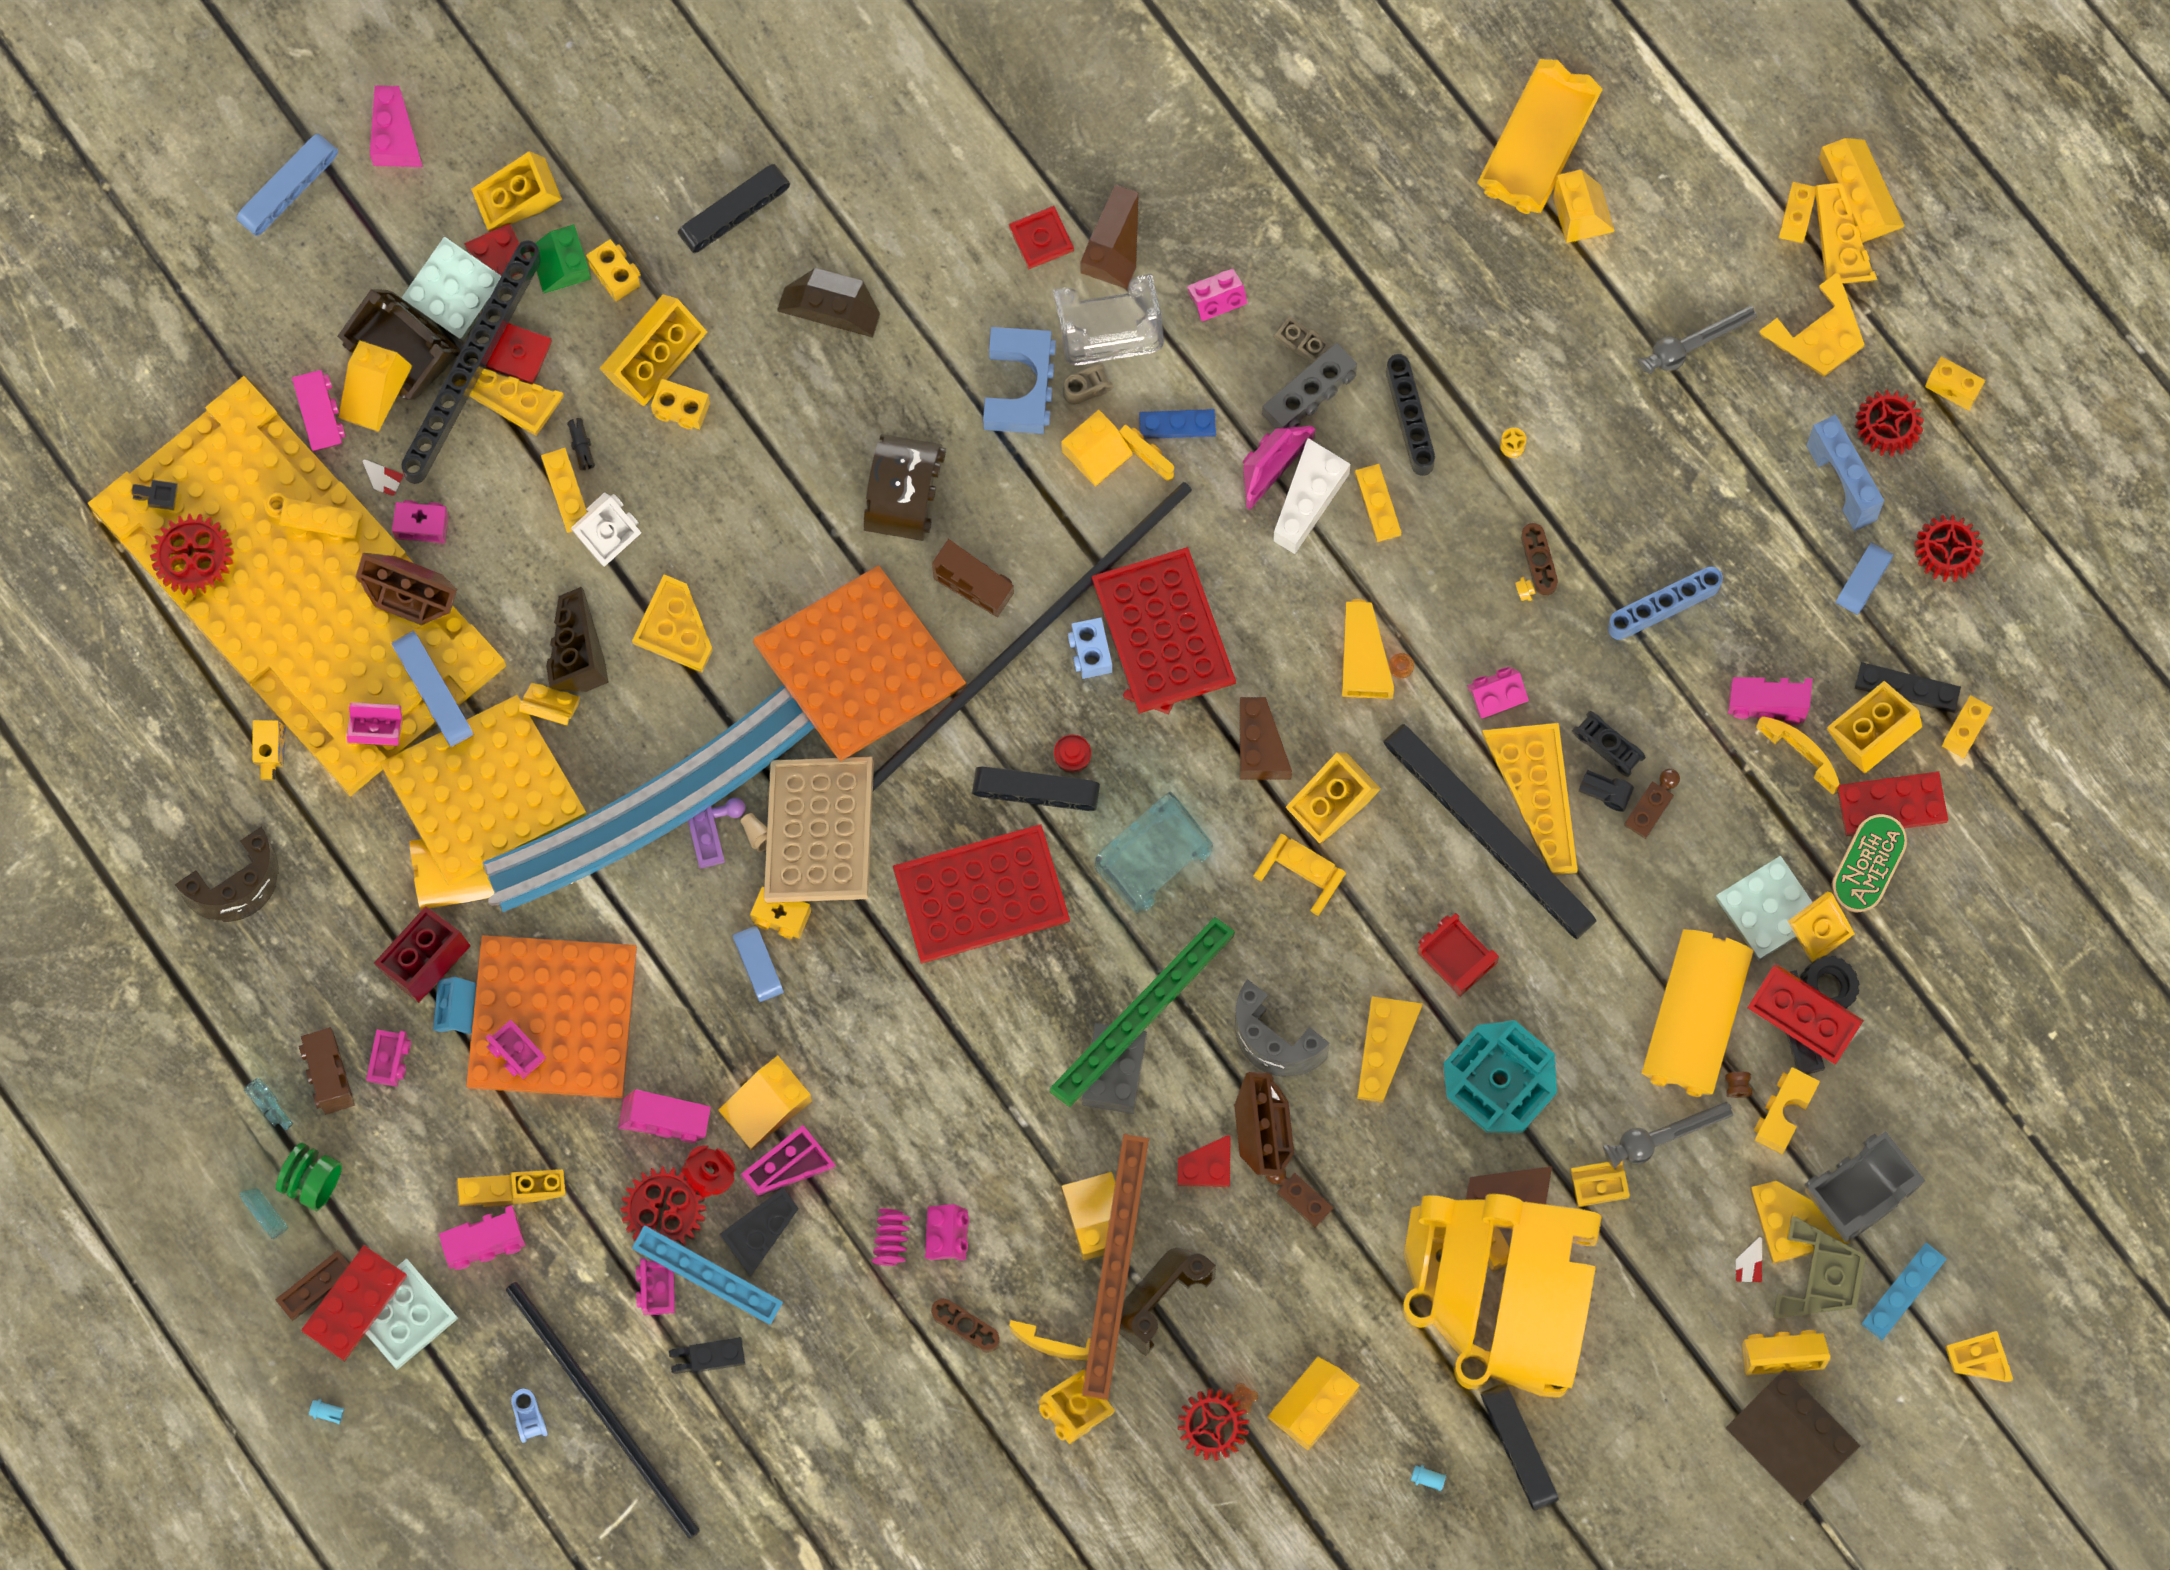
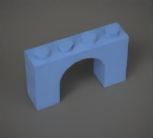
M991 327L990 360L1024 363L1034 371L1037 382L1033 390L1022 398H985L984 430L1044 434L1045 425L1049 426L1050 411L1046 410V402H1051L1052 387H1048V378L1053 379L1054 363H1050V355H1055L1056 340H1051V331Z
M1833 415L1814 424L1806 447L1818 467L1830 462L1836 470L1846 496L1843 512L1853 530L1857 531L1877 521L1884 499L1836 415Z

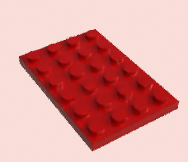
M1188 547L1091 576L1138 714L1236 684L1233 670Z
M1042 824L893 865V871L921 964L1070 922Z

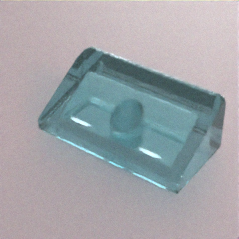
M255 1188L239 1193L243 1203L271 1239L274 1240L288 1229L286 1223L259 1189Z

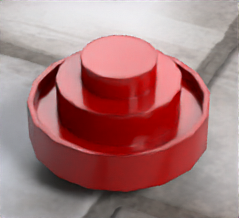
M1070 734L1062 737L1054 748L1055 763L1065 772L1075 773L1082 771L1091 760L1090 744L1080 735Z

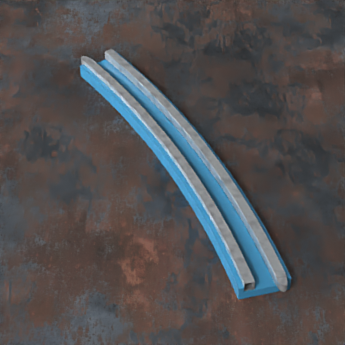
M783 684L757 707L720 735L637 789L559 830L514 850L483 861V868L494 891V894L488 899L489 905H499L502 912H505L582 879L646 846L701 813L771 764V761L776 760L815 728Z

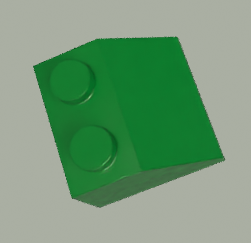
M574 224L550 231L536 242L541 257L536 273L543 294L591 280L589 268Z

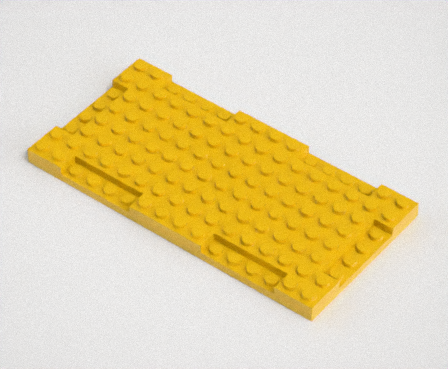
M243 376L207 405L205 413L130 474L126 471L89 501L88 505L140 565L351 797L382 771L381 761L408 749L437 725L391 644L393 641L415 631L458 706L506 667V663L498 652L472 624L470 625L454 606H452L449 614L420 625L376 608L361 583L356 579L362 554L372 553L397 556L409 562H412L411 559L346 486L335 478L281 419L276 410L248 379ZM152 480L177 483L178 491L174 510L149 507L148 500H134L131 494L133 484L151 487ZM278 492L284 494L288 499L360 512L356 537L353 539L279 525L280 518L271 517L266 513L264 501L269 494ZM275 502L272 504V507L274 509H280L281 504ZM188 514L192 515L193 520H196L198 515L201 514L204 522L209 517L212 518L213 525L219 522L222 527L221 530L226 529L228 533L226 538H230L233 543L229 547L234 550V554L228 556L232 558L233 564L226 565L230 573L221 574L224 581L215 580V589L207 585L206 593H203L201 588H198L196 595H193L191 589H188L187 593L183 595L181 587L176 592L172 591L171 584L165 587L162 582L163 579H158L156 576L158 571H154L152 568V564L155 561H152L150 558L151 554L156 553L152 550L151 545L159 544L154 536H163L160 528L169 529V520L177 524L178 516H181L183 521H187ZM202 538L199 541V545L208 544L210 538ZM177 540L173 547H181L185 541ZM195 551L191 552V556H189V558L193 557V553H195ZM203 562L200 565V569L209 568L211 562ZM178 564L174 571H182L186 565ZM350 703L400 705L403 723L399 745L347 743L346 735L350 719Z

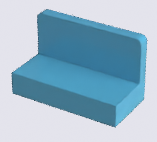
M458 977L445 978L438 982L434 1031L446 1032L456 1030L467 1034L472 1033L477 983Z

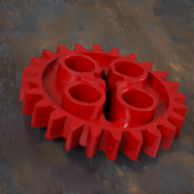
M188 514L187 521H183L182 517L178 516L177 524L169 520V529L160 528L163 536H154L159 544L151 545L152 550L156 552L151 554L150 558L152 561H155L152 564V568L154 571H158L156 573L157 578L163 579L162 582L165 587L171 584L173 592H176L181 587L183 595L187 593L188 589H191L193 595H196L198 588H201L203 593H206L207 585L215 589L214 581L223 582L221 574H229L230 571L226 565L233 564L232 558L228 557L234 554L233 548L229 547L233 543L230 538H226L228 536L226 529L221 530L222 527L219 522L213 525L211 517L207 518L204 522L201 514L198 515L196 520H193L192 515ZM202 538H210L208 544L199 545V541ZM177 540L185 541L181 547H173ZM195 551V553H193V557L189 558V556H191V552ZM203 562H211L209 568L200 569V565ZM178 564L186 565L182 571H174Z
M664 1166L661 1167L659 1174H656L655 1170L651 1168V1176L649 1177L642 1172L641 1182L636 1179L632 1180L635 1186L634 1189L626 1187L630 1197H622V1202L628 1205L620 1208L621 1213L628 1214L622 1218V1222L624 1224L631 1223L626 1228L627 1233L635 1231L632 1238L636 1241L644 1225L656 1231L661 1217L658 1208H663L666 1189L670 1187L671 1191L666 1202L668 1210L664 1211L661 1229L656 1232L676 1243L680 1242L685 1247L686 1242L684 1238L688 1237L694 1240L695 1237L692 1231H701V1227L697 1222L705 1221V1217L699 1213L706 1211V1206L699 1203L703 1202L705 1197L697 1195L699 1193L698 1190L692 1187L687 1180L685 1181V1175L682 1172L677 1176L674 1167L669 1174L666 1173ZM656 1188L661 1191L660 1196L656 1199L647 1197L651 1189ZM682 1194L686 1196L685 1203L682 1205L674 1204L673 1199L676 1195ZM650 1213L654 1215V1220L650 1224H643L641 1222V1217L644 1214ZM676 1219L680 1222V1225L675 1230H669L666 1228L668 1221Z

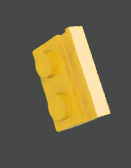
M531 683L523 697V701L520 702L519 711L568 725L569 719L572 718L579 705L580 697L568 692L551 689L541 684Z
M1623 1160L1616 1169L1609 1162L1570 1169L1577 1207L1628 1199L1630 1197Z

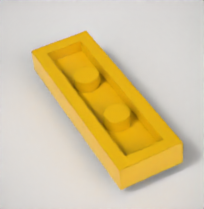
M1376 464L1355 470V477L1376 541L1380 542L1401 536L1402 532L1380 465Z
M284 498L279 525L355 539L360 512Z

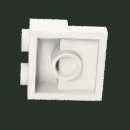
M605 492L586 509L588 513L570 528L604 567L641 534L640 530L636 527L639 524L638 521L629 512L627 514L624 513L621 509L623 503L614 494L610 496Z

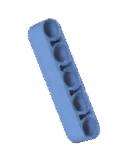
M315 134L239 211L236 220L255 236L262 234L335 159L338 149L320 134Z
M1706 567L1615 611L1610 617L1608 625L1609 634L1614 639H1625L1714 596L1720 590L1723 580L1722 572L1716 567ZM1713 578L1716 584L1708 585L1704 579ZM1685 588L1691 589L1694 595L1686 596L1681 590ZM1662 599H1666L1670 601L1672 605L1669 607H1663L1659 603V601ZM1639 610H1644L1649 614V616L1647 618H1641L1637 615L1636 612ZM1616 621H1622L1626 624L1627 627L1624 629H1619L1614 625V623Z
M415 631L393 641L391 644L450 747L473 736L474 734Z

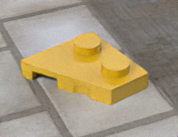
M1997 1331L1945 1347L1954 1373L2004 1382H2011L2013 1380Z

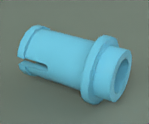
M322 1399L318 1401L313 1400L309 1415L313 1416L314 1420L321 1418L340 1424L344 1408L323 1403Z
M1415 1465L1411 1476V1481L1415 1482V1485L1422 1484L1438 1491L1442 1490L1446 1479L1445 1474L1425 1469L1424 1465L1420 1467Z

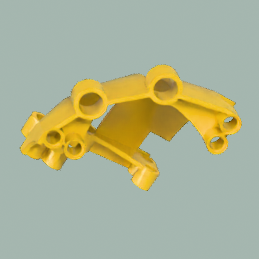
M1501 1194L1486 1195L1485 1200H1453L1442 1196H1423L1421 1205L1411 1208L1403 1253L1414 1289L1410 1290L1406 1295L1403 1303V1315L1406 1321L1415 1327L1421 1328L1433 1324L1459 1354L1454 1367V1375L1457 1382L1467 1389L1481 1388L1492 1378L1542 1397L1563 1396L1568 1388L1573 1386L1596 1267L1569 1262L1572 1242L1582 1246H1595L1598 1241L1602 1216L1599 1213L1581 1209L1523 1202L1518 1198ZM1494 1227L1511 1228L1513 1231L1490 1352L1474 1345L1473 1340L1484 1288ZM1442 1253L1441 1262H1438L1436 1259V1255ZM1416 1297L1429 1299L1433 1304L1431 1315L1425 1318L1415 1316L1409 1308V1303ZM1475 1358L1484 1364L1486 1373L1477 1380L1469 1379L1463 1375L1461 1364L1467 1359ZM1551 1385L1562 1386L1563 1388L1555 1389Z

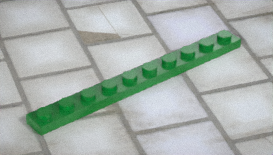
M1214 917L1050 1087V1093L1070 1108L1234 937L1235 931Z

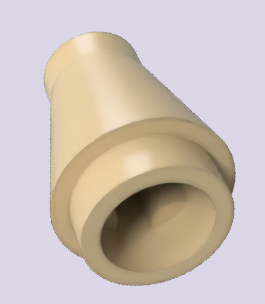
M749 813L740 822L745 829L751 847L758 852L765 851L767 847V827L753 813Z

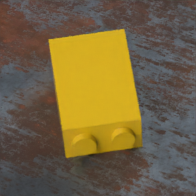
M1582 169L1557 175L1553 201L1566 243L1614 232V226L1601 184Z

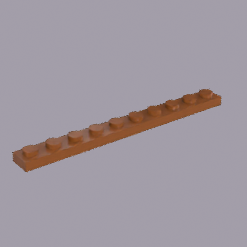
M1123 1134L1083 1385L1082 1396L1103 1400H1108L1149 1143V1138Z

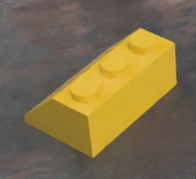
M1883 681L1831 723L1827 730L1847 759L1865 774L1921 729L1922 723L1919 710L1888 683Z
M1804 1330L1800 1332L1801 1335L1790 1336V1332L1775 1333L1774 1337L1764 1338L1763 1334L1749 1335L1748 1339H1744L1742 1343L1745 1376L1781 1373L1784 1369L1788 1372L1825 1369L1830 1361V1353L1824 1333H1816V1330Z
M1317 1357L1267 1418L1309 1451L1356 1395L1360 1385L1340 1368Z

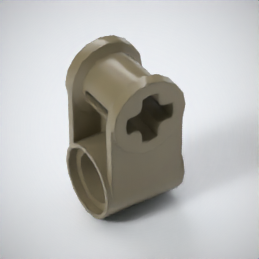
M1094 364L1083 371L1068 376L1064 383L1063 395L1065 400L1070 404H1079L1109 392L1113 388V384L1110 381L1108 382L1103 371L1105 369L1103 364ZM1078 386L1081 391L1072 392L1069 388Z

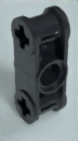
M1589 711L1586 714L1587 718L1579 727L1575 726L1572 732L1581 742L1591 747L1612 764L1618 772L1629 777L1634 766L1646 758L1645 754L1636 745L1630 743L1605 723L1600 716ZM1606 740H1611L1615 743V746L1608 748L1602 743Z

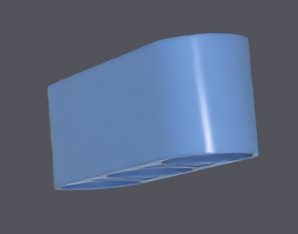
M1871 542L1838 596L1836 604L1859 615L1894 554Z
M757 925L733 934V939L759 1003L783 994L779 978Z

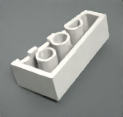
M1309 438L1306 441L1274 531V542L1294 554L1300 548L1350 473V463Z

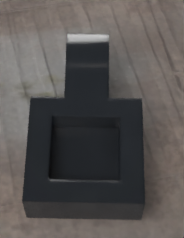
M152 480L151 487L133 484L131 494L134 500H148L149 507L174 510L178 484Z

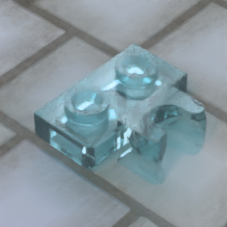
M259 1077L246 1086L243 1091L262 1113L268 1111L264 1115L274 1126L279 1124L286 1131L293 1125L292 1121L276 1103L278 1101L276 1096Z

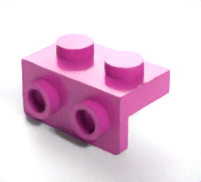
M1234 269L1223 271L1215 276L1187 286L1188 293L1198 309L1201 321L1247 304L1244 286Z
M1511 667L1501 668L1496 671V675L1488 678L1487 676L1475 678L1472 684L1467 685L1468 691L1472 693L1478 715L1481 719L1529 701L1520 672Z
M350 703V719L346 735L347 743L399 745L403 723L400 705Z
M511 1019L493 1036L490 1034L486 1036L487 1041L490 1043L487 1046L489 1051L496 1058L501 1055L507 1063L504 1066L514 1077L518 1074L522 1079L526 1078L547 1059Z
M376 1030L366 1077L367 1082L398 1087L399 1079L403 1080L406 1072V1065L403 1064L404 1056L409 1055L411 1048V1039H408L406 1031L400 1030V1033Z
M955 1204L929 1206L927 1208L926 1259L954 1258L959 1261L966 1260V1252L968 1250L967 1226L969 1225L968 1210Z
M646 1258L640 1259V1266H636V1282H641V1292H636L637 1308H641L643 1315L675 1314L674 1272L655 1261H646Z

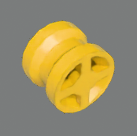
M1519 428L1507 429L1501 437L1500 449L1502 453L1510 458L1522 455L1526 445L1525 433Z

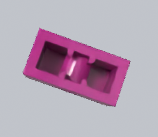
M404 500L403 503L396 502L392 526L394 538L399 540L445 543L449 518L447 508L436 502H430L428 505L418 504L412 500Z

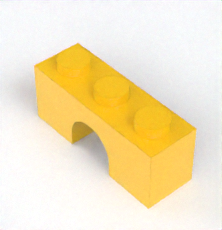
M562 448L543 454L541 457L566 532L569 533L572 532L570 528L587 514V510L566 449Z
M1793 1067L1788 1074L1783 1072L1777 1084L1781 1088L1777 1097L1771 1095L1765 1109L1769 1110L1766 1118L1760 1117L1753 1130L1758 1133L1754 1141L1783 1155L1797 1126L1784 1118L1783 1108L1788 1105H1796L1806 1110L1820 1081Z

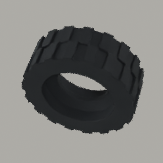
M1822 956L1820 959H1816L1800 975L1802 981L1819 992V977L1823 974L1835 976L1840 982L1841 990L1838 996L1830 999L1846 1009L1855 1002L1856 996L1859 994L1858 988L1860 983L1857 979L1856 971L1854 972L1852 966L1846 963L1844 959L1836 958V956Z

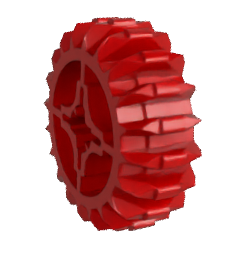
M1888 389L1884 391L1883 396L1877 391L1874 394V398L1871 396L1866 397V403L1860 404V411L1855 416L1858 420L1855 423V428L1860 429L1857 436L1858 438L1865 437L1862 442L1863 446L1871 444V452H1874L1877 448L1880 449V456H1883L1885 451H1888L1890 457L1894 456L1895 450L1900 455L1904 454L1905 448L1911 450L1913 443H1918L1920 439L1918 435L1923 432V427L1920 425L1923 424L1924 419L1919 417L1922 412L1921 408L1913 409L1916 401L1907 402L1908 394L1901 398L1899 397L1898 390L1894 392V395H1890ZM1878 409L1880 412L1879 419L1874 424H1870L1869 416ZM1908 421L1909 431L1900 437L1899 427Z
M1943 514L1940 516L1939 521L1932 518L1930 525L1926 523L1923 525V531H1919L1916 536L1919 540L1915 541L1914 547L1918 550L1915 551L1914 555L1921 558L1918 561L1919 566L1926 565L1925 574L1932 571L1934 572L1933 579H1937L1938 575H1941L1942 581L1946 582L1948 576H1950L1952 581L1956 582L1958 575L1965 579L1968 575L1967 572L1971 574L1975 572V566H1979L1981 562L1979 557L1983 555L1984 551L1980 548L1983 545V540L1977 539L1980 534L1979 531L1971 532L1973 523L1965 526L1964 517L1957 522L1955 521L1954 514L1951 515L1949 520ZM1947 532L1946 537L1943 539L1930 540L1936 534ZM1956 535L1961 537L1965 541V543L1960 542L1956 538ZM1948 541H1950L1949 546L1952 547V551L1950 552L1949 557L1948 551L1946 550L1947 547H1945L1947 546ZM1932 554L1938 555L1941 558L1942 563L1935 559V557ZM1968 557L1959 564L1951 565V561L1954 558Z
M1212 1388L1207 1389V1398L1202 1391L1197 1392L1199 1401L1194 1397H1189L1188 1400L1192 1407L1188 1405L1182 1406V1409L1188 1414L1178 1416L1179 1420L1185 1421V1425L1178 1426V1430L1186 1429L1187 1433L1180 1437L1181 1441L1187 1439L1191 1441L1186 1445L1187 1450L1196 1446L1194 1456L1196 1457L1204 1451V1460H1209L1211 1453H1213L1214 1460L1218 1461L1220 1460V1452L1224 1458H1229L1230 1452L1228 1448L1232 1452L1237 1453L1239 1449L1235 1442L1241 1445L1245 1444V1440L1240 1437V1434H1249V1430L1243 1429L1242 1424H1249L1250 1421L1249 1419L1241 1420L1240 1416L1246 1414L1247 1410H1237V1407L1242 1402L1236 1400L1231 1403L1233 1399L1232 1393H1228L1224 1399L1223 1389L1217 1391L1216 1397ZM1209 1402L1223 1405L1230 1413L1223 1416L1217 1415L1214 1409H1211ZM1202 1407L1203 1422L1194 1429V1417ZM1211 1417H1213V1421L1225 1419L1216 1426V1432H1214V1429L1203 1430V1428L1211 1423ZM1233 1421V1433L1230 1439L1225 1442L1224 1427ZM1205 1433L1211 1435L1213 1440L1217 1442L1218 1447L1204 1444L1197 1436Z

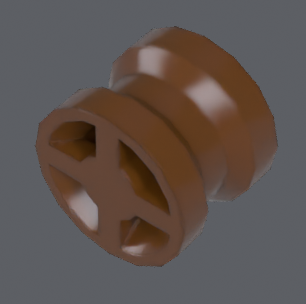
M1732 1072L1726 1074L1725 1081L1728 1083L1726 1096L1729 1098L1751 1096L1753 1094L1752 1088L1749 1087L1751 1073Z

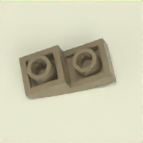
M1291 316L1285 320L1273 336L1287 348L1312 363L1322 356L1331 345L1314 330L1308 331Z

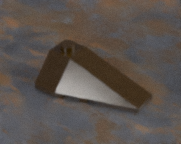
M579 587L560 595L554 620L556 624L554 638H551L550 642L552 647L551 658L547 659L546 664L549 687L556 690L587 692L609 683L605 659L584 589Z

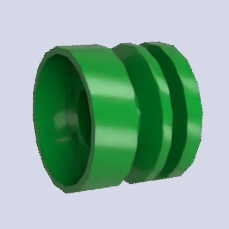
M301 1142L285 1160L277 1178L276 1191L281 1194L287 1193V1196L291 1199L296 1198L300 1194V1203L317 1212L332 1195L339 1181L343 1164L328 1155H324L318 1160L319 1151L314 1148L310 1149L307 1144Z

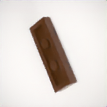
M337 1250L276 1298V1302L293 1322L329 1293L349 1266V1263Z

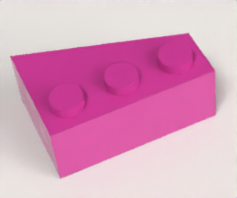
M322 370L292 377L312 451L315 452L343 444L341 438L346 437L342 423L337 424L335 414L339 413L335 398H330L328 389H332L329 375H324Z

